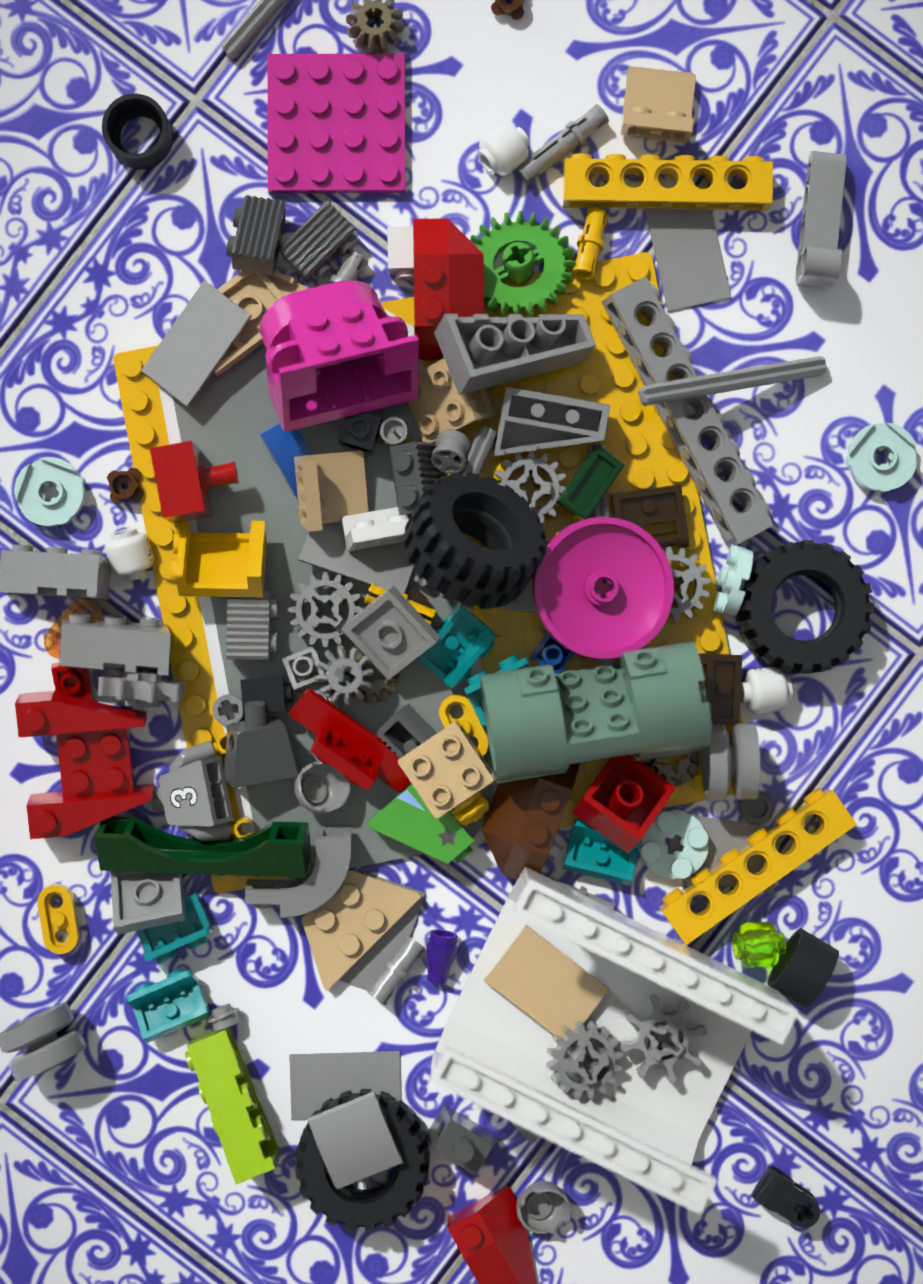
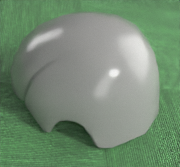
M319 761L301 768L298 777L294 780V793L303 808L314 814H325L337 810L345 804L351 794V783L331 765H325Z
M539 1181L529 1185L518 1197L516 1204L517 1217L524 1228L535 1234H555L562 1224L570 1222L572 1205L562 1188L550 1181Z

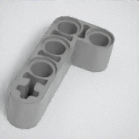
M811 151L809 154L796 265V284L832 287L839 278L842 250L838 249L846 173V154Z

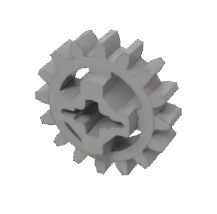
M529 451L528 458L523 459L522 455L518 452L515 453L516 462L512 464L509 460L505 459L503 464L507 470L505 472L496 470L495 476L501 480V483L498 484L504 487L508 485L514 489V494L519 498L523 496L528 501L526 491L520 490V486H525L529 473H531L533 486L539 487V491H534L531 497L530 510H535V504L540 498L551 497V500L545 507L536 511L540 518L539 524L542 525L544 524L543 515L547 513L552 518L557 515L553 509L554 505L562 507L556 503V500L565 489L564 486L559 485V482L563 481L566 475H556L555 470L559 463L556 461L548 465L546 463L548 454L544 453L540 459H535L534 451ZM524 467V474L518 480L508 481V478L515 470ZM537 467L547 473L552 483L544 482L537 474Z
M666 547L665 554L669 562H678L688 568L682 572L671 567L673 580L678 578L680 581V585L676 587L678 593L675 594L674 592L673 604L677 608H671L669 613L675 623L679 622L680 613H683L689 619L693 617L690 608L694 607L701 610L704 607L699 598L709 597L710 593L703 590V585L710 583L711 579L702 578L701 573L707 567L706 565L697 567L694 564L698 557L696 554L686 558L685 548H681L677 555H673L672 548ZM694 580L695 590L692 598L688 600L689 598L686 594L688 584Z
M323 572L322 580L320 581L313 574L309 575L311 584L306 586L299 582L298 586L302 591L300 595H290L297 602L296 606L288 608V612L296 614L297 617L290 624L291 626L300 625L302 627L298 633L300 638L307 634L311 635L309 640L311 645H314L318 639H322L324 648H328L330 639H334L338 645H341V635L345 634L341 630L342 627L355 614L364 609L355 606V602L361 598V595H351L350 591L354 586L353 583L349 582L345 586L341 585L342 576L339 574L335 577L334 581L330 580L328 572ZM320 587L337 589L331 595H319L315 591V589ZM315 598L325 604L333 602L334 606L331 610L337 618V622L327 616H323L321 619L318 617L321 610L314 601ZM305 599L311 604V615L306 621L303 617ZM347 599L349 615L345 621L340 616V605ZM321 624H331L337 631L319 633L315 630Z
M576 1021L575 1030L572 1031L566 1025L563 1026L565 1035L562 1038L554 1035L552 1038L557 1043L556 1048H547L546 1051L554 1057V1060L546 1063V1067L549 1070L555 1071L550 1076L551 1080L555 1084L560 1083L559 1088L565 1094L571 1090L572 1095L577 1099L580 1098L583 1091L589 1099L594 1098L595 1089H599L605 1094L607 1091L604 1084L607 1081L615 1084L617 1081L612 1076L613 1071H622L623 1068L615 1062L616 1059L623 1057V1053L619 1049H613L619 1043L618 1039L614 1036L608 1037L610 1031L604 1026L598 1030V1025L593 1021H589L587 1028L584 1027L582 1022ZM590 1038L599 1040L604 1048L599 1046L593 1047ZM587 1053L590 1057L585 1059V1065L582 1066L579 1062L584 1060V1054ZM565 1072H576L579 1081L570 1079Z

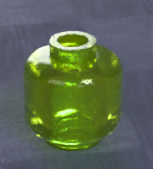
M769 921L742 924L738 932L733 933L735 959L740 960L746 968L775 966L778 963L780 954H785L786 952L784 933H778L776 926Z

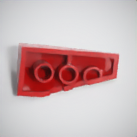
M509 1184L450 1215L447 1220V1228L479 1284H537L528 1231L517 1217V1199Z

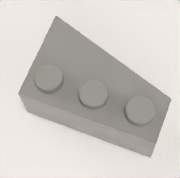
M506 386L494 456L603 441L611 405Z
M12 545V551L1 550L0 592L109 600L111 568L108 558L102 556V551L81 549V554H69L67 548L47 547L46 552H33V546Z
M69 614V619H61L59 663L60 666L101 670L105 669V667L125 668V672L136 673L137 669L158 670V675L168 676L171 633L167 624H161V619L142 617L140 618V623L126 622V617L105 616L104 621H91L90 615Z

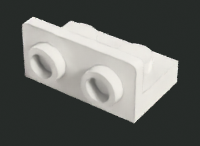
M398 507L344 516L341 519L347 551L403 542L405 526L410 517L408 515H399Z

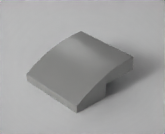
M374 1091L308 1118L316 1144L336 1190L403 1163L401 1153L388 1127L387 1118Z

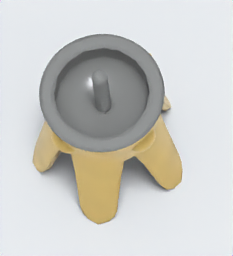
M390 417L384 420L380 427L379 445L386 443L391 447L400 445L402 441L407 443L413 442V436L407 429L408 422L398 417Z

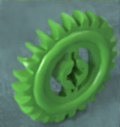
M522 211L518 212L516 222H512L508 213L505 212L503 225H500L492 217L491 231L481 224L479 232L482 239L472 234L470 241L484 254V303L489 301L488 311L493 312L499 307L501 308L502 317H505L509 311H513L514 314H521L522 311H526L529 317H533L535 308H538L541 312H546L547 302L557 305L559 299L556 294L565 295L568 293V288L565 284L573 282V274L569 272L573 271L576 264L574 260H570L574 256V249L572 247L566 248L569 244V237L566 235L558 239L560 236V226L557 225L551 231H548V217L540 225H537L535 212L532 213L528 222H524ZM504 251L503 266L494 270L496 258ZM544 263V270L541 276L531 285L511 287L504 284L507 280L514 284L528 282L534 274V267Z

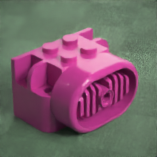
M347 280L296 291L277 300L264 314L260 324V335L266 348L268 393L284 432L418 399L419 339L417 335L408 337L407 325L402 318L387 316L377 293L367 284Z

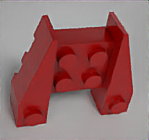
M58 691L19 694L15 702L18 738L56 735L62 792L30 795L26 805L30 839L64 837L153 799L154 784L135 785L129 728L146 726L147 712L123 706L120 708L107 705L89 698L68 696L67 693Z

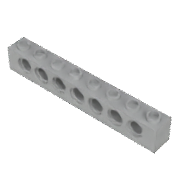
M647 277L610 294L601 303L643 385L668 382L669 373L675 374L678 379L697 377L691 365L692 356L689 350L684 345H681L676 335V325L673 319L668 314H665L660 304L659 291L654 284L649 283ZM637 312H642L647 316L648 326H643L638 322ZM653 342L663 347V357H659L654 353L652 348ZM708 396L654 404L727 548L732 544L738 545L772 527L770 508L764 500L760 499L754 488L756 486L755 479L751 472L744 468L739 458V448L736 442L728 437L723 427L724 419L722 414L716 407L712 406ZM685 404H689L694 408L696 413L694 420L685 414ZM701 435H705L710 439V451L704 449L701 445ZM718 465L726 470L727 479L725 482L717 476L716 469ZM734 496L742 501L743 508L741 513L733 507L732 500Z

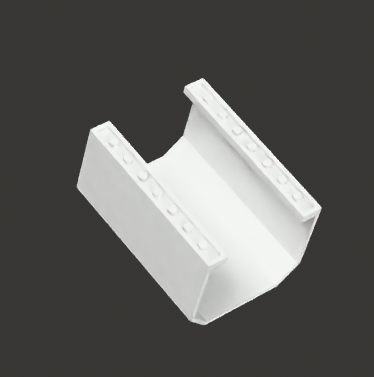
M524 867L509 893L447 1020L432 1056L430 1082L701 1215L717 1180L714 1176L691 1166L699 1138L751 1031L753 1030L783 1045L799 1010L778 990L544 875ZM527 924L609 988L607 994L584 1022L585 1028H587L589 1021L595 1022L598 1025V1030L604 1026L610 1031L608 1037L614 1036L619 1041L613 1049L621 1051L620 1042L632 1041L639 1033L638 1026L626 1020L625 1013L627 1011H631L637 1018H648L653 1012V1004L650 1000V995L656 994L659 997L660 1010L665 1013L675 1012L680 1001L685 999L689 1003L690 1008L683 1014V1025L688 1028H694L702 1024L707 1029L705 1036H694L688 1042V1051L698 1055L702 1063L699 1066H695L687 1058L678 1059L673 1066V1072L676 1076L675 1083L668 1081L666 1067L662 1064L651 1065L646 1076L641 1078L636 1069L643 1063L644 1053L639 1049H631L627 1052H622L623 1057L616 1059L615 1062L623 1068L622 1071H613L612 1076L617 1082L612 1084L607 1081L604 1084L607 1091L605 1094L599 1089H595L594 1098L589 1099L583 1091L580 1098L577 1099L572 1095L571 1090L565 1094L559 1088L560 1083L555 1084L551 1080L550 1076L555 1071L549 1070L546 1067L548 1061L554 1060V1057L546 1052L547 1048H556L557 1043L552 1038L554 1035L488 985L484 978ZM651 1030L659 1042L658 1045L661 1042H666L675 1046L667 1035L668 1031L666 1034L661 1035ZM679 1030V1032H678V1038H679V1040L681 1039V1031H680V1030ZM645 1037L644 1041L645 1046L647 1047L649 1042L648 1037ZM590 1038L593 1047L599 1046L604 1048L599 1040ZM587 1053L584 1054V1060L579 1062L582 1066L585 1065V1059L590 1057ZM565 1072L570 1079L579 1081L576 1072Z

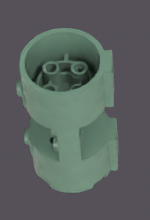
M683 642L621 652L619 664L600 665L576 671L567 670L554 674L553 666L547 664L480 675L483 711L496 784L566 773V770L569 769V764L634 754L635 761L705 750V746L711 745V714L709 702H706L703 681H705L704 672L695 644L693 642Z

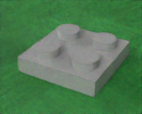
M394 585L351 618L341 629L388 680L437 643L440 638L439 634Z
M111 871L113 928L117 935L186 920L182 873Z

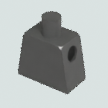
M251 701L245 703L246 721L228 725L224 779L233 788L298 777L285 724L277 717L266 716L265 702Z
M443 1104L426 1133L434 1151L475 1175L484 1167L500 1140L499 1136L446 1104Z

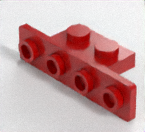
M307 689L289 712L290 717L316 734L310 751L315 754L320 762L325 765H331L341 772L350 783L359 785L368 791L377 777L397 792H402L410 783V780L398 764V760L401 757H396V752H391V747H386V742H382L380 737H377L373 732L312 689Z

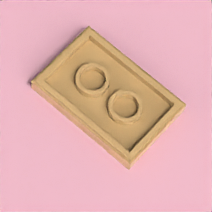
M527 924L484 978L488 985L553 1035L560 1038L565 1035L563 1026L566 1025L572 1031L575 1030L576 1021L584 1024L609 991L606 985Z

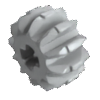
M339 645L337 646L338 658L335 659L334 655L327 650L324 652V655L330 663L326 665L320 661L316 662V667L325 670V674L315 675L314 681H327V684L319 689L321 695L327 694L331 689H334L330 696L331 703L335 704L340 693H342L344 704L350 705L351 692H353L358 700L364 698L358 689L360 685L366 689H371L372 684L362 679L363 676L373 675L374 670L371 668L361 669L369 661V658L365 655L356 662L354 661L358 654L357 648L352 647L346 658L344 646ZM346 665L349 666L348 672L353 677L350 682L345 680V684L341 685L338 684L339 677L335 675V672L338 668L343 670V666Z

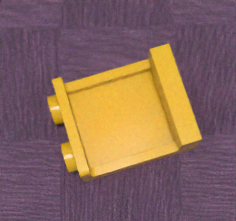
M251 520L250 533L191 532L189 521H181L180 533H174L173 551L174 554H178L177 561H171L170 579L171 582H177L179 596L263 598L267 552L265 521Z

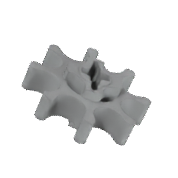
M123 670V676L104 674V677H99L98 696H114L115 699L121 700V703H125L128 706L160 707L161 701L180 703V700H184L186 681L167 680L168 678L163 677V675H158L157 671L137 670L136 673Z
M656 994L650 995V1000L653 1004V1012L648 1018H637L631 1011L625 1013L626 1020L636 1024L639 1028V1033L634 1040L621 1041L619 1046L622 1052L639 1049L644 1053L643 1063L636 1069L639 1077L644 1078L651 1065L662 1064L666 1067L668 1081L675 1083L676 1076L673 1072V1066L678 1059L687 1058L695 1066L701 1065L700 1057L688 1051V1042L694 1036H705L707 1029L702 1024L694 1028H688L683 1025V1014L690 1008L689 1003L685 999L680 1001L675 1012L665 1013L660 1010L659 997ZM651 1030L661 1035L666 1034L668 1031L667 1035L675 1046L666 1042H661L658 1045L659 1042ZM679 1030L681 1031V1039H680V1040H679V1038H678V1032H679ZM645 1037H648L649 1043L647 1047L645 1046Z

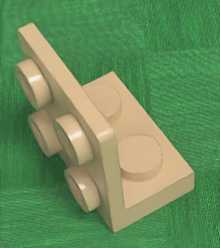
M636 66L628 67L620 135L688 143L693 132L694 118L691 117L696 74Z
M444 358L418 372V399L407 402L422 441L427 443H435L437 435L441 431L448 429L459 430L469 424L490 421L499 416L488 388L462 395L458 394Z
M356 449L294 457L300 526L309 532L323 530L322 524L341 522L344 516L369 512L364 453L362 450Z
M459 721L453 722L398 760V764L434 818L441 817L495 781L493 771Z

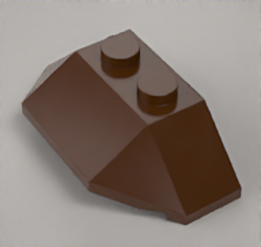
M581 762L569 764V769L566 770V773L498 784L481 830L501 874L517 880L524 867L540 874L569 801Z

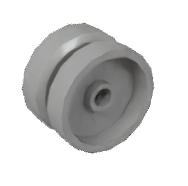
M755 723L735 724L731 730L730 743L725 726L723 724H711V745L705 746V750H701V772L705 800L725 801L730 791V783L737 800H757L760 788L761 760Z
M67 1002L44 1010L0 1033V1049L2 1053H13L26 1048L25 1052L14 1057L8 1065L15 1081H21L36 1074L49 1071L87 1047L80 1030H69L59 1035L56 1033L68 1026L74 1019Z

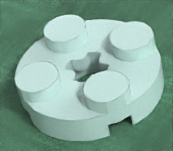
M894 423L872 424L860 430L853 437L848 447L845 462L850 470V474L859 485L870 491L884 493L901 487L913 476L917 467L915 441L904 428ZM886 449L889 451L887 458L890 463L888 466L883 463L881 465L875 463V450L881 452Z
M45 457L32 464H28L21 470L15 482L14 494L19 508L22 510L21 512L30 521L46 527L66 525L79 514L84 505L86 497L85 481L76 468L68 462L55 457ZM51 483H55L59 495L57 498H52L50 502H46V495L41 493L43 486L49 487Z
M733 544L730 546L726 564L729 566H722L719 572L717 586L723 588L722 592L717 593L713 612L732 616L737 615L745 595V591H742L745 580H749L753 551Z
M682 810L663 811L658 814L643 836L639 847L640 854L646 866L658 876L666 879H685L703 865L709 849L708 834L701 822L693 815ZM675 835H679L682 837L679 842L683 845L682 850H675L673 854L668 853V846L664 843L667 837L673 839Z

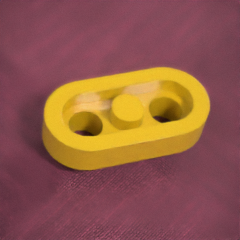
M451 695L445 698L439 707V717L444 728L455 721H459L469 737L477 738L479 742L477 749L484 756L489 748L488 736L469 699L462 695ZM455 705L463 708V716L459 719L451 715V708Z
M53 884L43 889L37 900L44 944L49 951L55 954H66L73 950L80 940L75 899L72 891L67 886ZM54 895H59L63 899L61 907L53 905L52 898ZM60 929L68 932L69 937L67 941H61L58 938L57 934Z

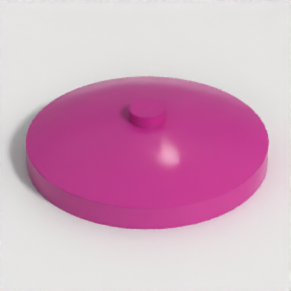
M594 517L569 525L548 542L543 561L533 575L532 596L540 622L557 643L565 649L584 657L612 659L620 657L621 652L641 649L659 633L672 607L674 580L665 552L648 532L634 523L623 519Z

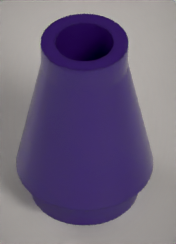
M435 929L431 930L430 937L426 938L428 981L438 984L447 983L449 972L460 946V943L457 942L458 935L456 933Z

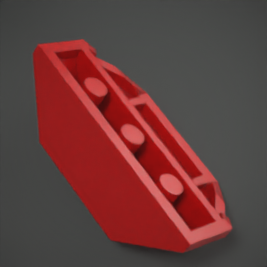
M448 218L413 219L414 335H417L419 339V360H440L444 357L434 332L445 314H457L458 317H473L474 314H484V254Z

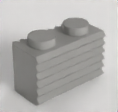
M264 590L263 598L227 597L226 659L271 660V653H277L278 634L277 632H271V618H278V598L272 597L271 590Z

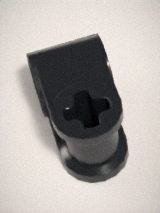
M772 1165L768 1166L750 1194L761 1205L780 1214L801 1228L813 1226L820 1217V1208L814 1195L783 1171ZM807 1202L810 1209L808 1211L801 1210L798 1213L796 1205L804 1206Z

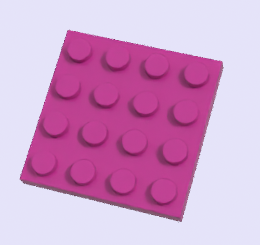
M405 53L267 54L269 194L405 193Z

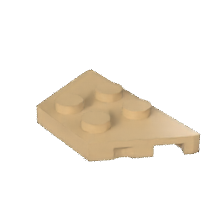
M241 271L219 287L218 291L252 317L215 368L214 373L218 377L263 344L260 335V324L264 314L273 303L290 293L309 288L295 282L294 278L283 273H274V276L247 271Z
M351 869L337 892L327 902L317 909L308 912L301 919L323 988L328 991L422 895L417 891L409 890Z

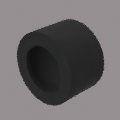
M137 93L123 95L114 100L103 115L102 134L104 140L118 161L125 166L140 170L149 169L160 164L170 153L173 145L172 126L162 107L151 97ZM137 117H146L153 120L161 132L158 142L146 152L139 154L128 153L121 143V131L124 125Z
M798 929L789 938L778 955L769 974L768 986L778 990L781 994L801 1006L809 1007L828 983L837 964L839 950L804 929Z

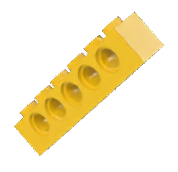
M579 153L571 155V158H565L563 165V208L768 211L773 203V161H764V158L760 156H748L743 158V161H729L727 156H711L709 160H695V157L691 155L675 156L674 160H660L659 155L652 154L642 155L640 159H626V156L622 154L606 155L605 159H592L590 154ZM597 173L602 174L607 179V184L603 187H595L590 183L589 177ZM628 174H635L641 179L642 184L639 187L631 188L625 184L623 178ZM670 175L674 178L676 186L664 188L660 185L658 177ZM697 175L707 177L710 187L706 189L698 188L693 183V177ZM730 176L740 177L744 182V188H732L728 184L727 178Z
M821 788L814 790L803 799L806 804L796 811L793 808H789L776 817L777 824L766 831L764 828H761L747 838L750 844L740 851L736 848L729 850L718 859L721 862L720 865L711 871L708 868L702 869L691 877L692 884L682 891L678 887L662 898L664 904L659 909L685 945H688L857 825L833 790L826 789L822 791ZM816 814L820 820L819 828L813 833H807L804 829V820L807 816ZM788 834L792 841L791 847L788 851L779 853L775 847L776 839L780 835ZM760 854L764 862L762 869L755 873L749 872L747 869L748 859L752 855ZM731 874L735 878L734 888L730 892H721L718 887L720 878ZM695 895H705L707 898L706 908L701 912L691 911V899Z

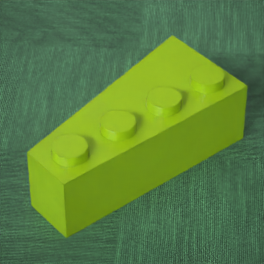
M231 1027L216 1032L212 1031L191 1040L187 1045L188 1051L185 1052V1058L192 1072L195 1071L200 1083L198 1084L200 1096L203 1102L208 1105L213 1128L217 1136H219L235 1184L237 1185L275 1169L282 1152Z

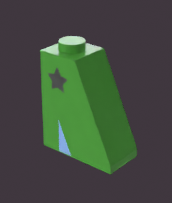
M412 783L367 821V825L371 829L446 864H449L453 859L459 863L473 851L470 845L474 842V838L449 811L439 818H434Z

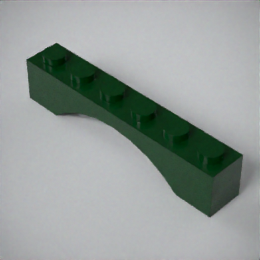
M113 816L100 822L94 836L101 871L306 878L312 857L308 823L273 821L262 830L245 837L225 841H200L166 833L138 817Z

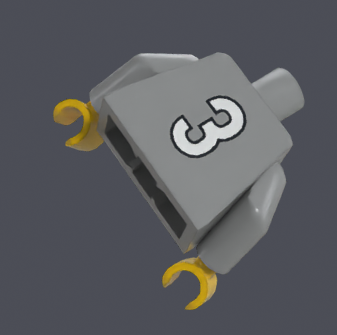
M227 733L221 734L215 743L211 744L210 741L182 750L169 765V773L160 776L158 780L160 791H155L153 799L150 801L154 811H165L166 821L169 825L180 826L183 832L200 841L228 839L233 834L241 838L254 833H242L239 830V824L253 822V819L250 817H241L235 824L228 823L234 821L227 783L224 779L221 756L215 757V753H226V750L222 747V742L227 738Z

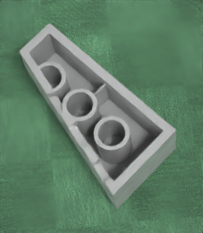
M445 314L434 332L459 395L582 364L596 346L583 314H540L539 317H522V314H509L507 317H488V314L458 317L457 314Z

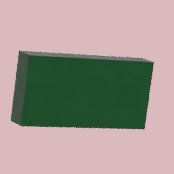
M595 445L560 494L556 503L580 521L588 519L625 465L599 445Z

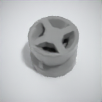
M448 429L441 431L435 441L436 448L433 450L431 462L441 472L458 473L464 469L466 455L470 448V440L465 434L457 430Z

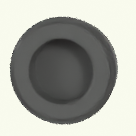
M759 791L757 800H739L738 812L747 823L762 825L772 817L774 804L768 794Z

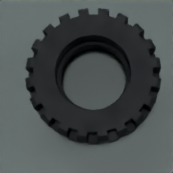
M455 473L435 480L423 493L405 526L403 543L406 549V556L409 563L415 565L414 572L419 579L424 578L427 581V587L433 592L437 590L442 593L444 599L450 602L456 600L461 602V606L473 608L475 605L479 606V609H491L494 605L496 608L505 606L521 595L543 561L547 547L543 525H539L540 518L535 510H530L529 502L523 496L519 498L514 494V489L508 485L504 487L497 483L498 480L491 477L486 479L480 478V474L469 473L464 476L463 473ZM464 534H467V535L472 536L473 538L477 539V540L480 541L482 544H484L487 548L482 547V546H480V545L474 543V542L471 541L469 538H467Z
M814 540L783 544L758 558L752 564L749 580H745L742 591H745L744 599L735 616L736 623L739 622L742 630L739 633L743 641H747L750 645V651L756 657L763 659L766 665L793 674L824 672L849 660V655L854 651H858L863 645L862 638L864 634H869L872 623L868 622L869 616L874 613V603H870L868 594L872 593L870 582H864L861 575L865 572L860 565H854L850 561L851 556L846 552H838L834 549L833 545L825 542L821 544L814 543ZM797 575H808L821 580L830 590L835 605L834 618L829 629L821 636L807 641L796 640L785 635L777 627L772 615V599L777 588L785 580Z
M361 1089L360 1093L352 1094L351 1090L342 1092L339 1098H330L325 1101L318 1111L315 1110L311 1117L371 1093V1089ZM381 1091L380 1095L376 1094L387 1118L388 1127L403 1163L396 1165L391 1178L383 1185L366 1190L352 1188L347 1185L336 1190L309 1123L303 1129L297 1146L295 1174L296 1179L300 1180L301 1183L299 1190L303 1199L309 1198L311 1201L310 1209L316 1215L322 1212L327 1216L326 1223L334 1227L337 1222L345 1225V1231L355 1232L356 1227H365V1233L376 1231V1227L384 1224L385 1228L396 1224L397 1217L400 1215L406 1217L412 1211L414 1202H419L424 1191V1185L428 1180L430 1151L427 1134L421 1128L420 1119L416 1113L411 1114L408 1111V1105L402 1100L396 1102L390 1099L391 1094Z

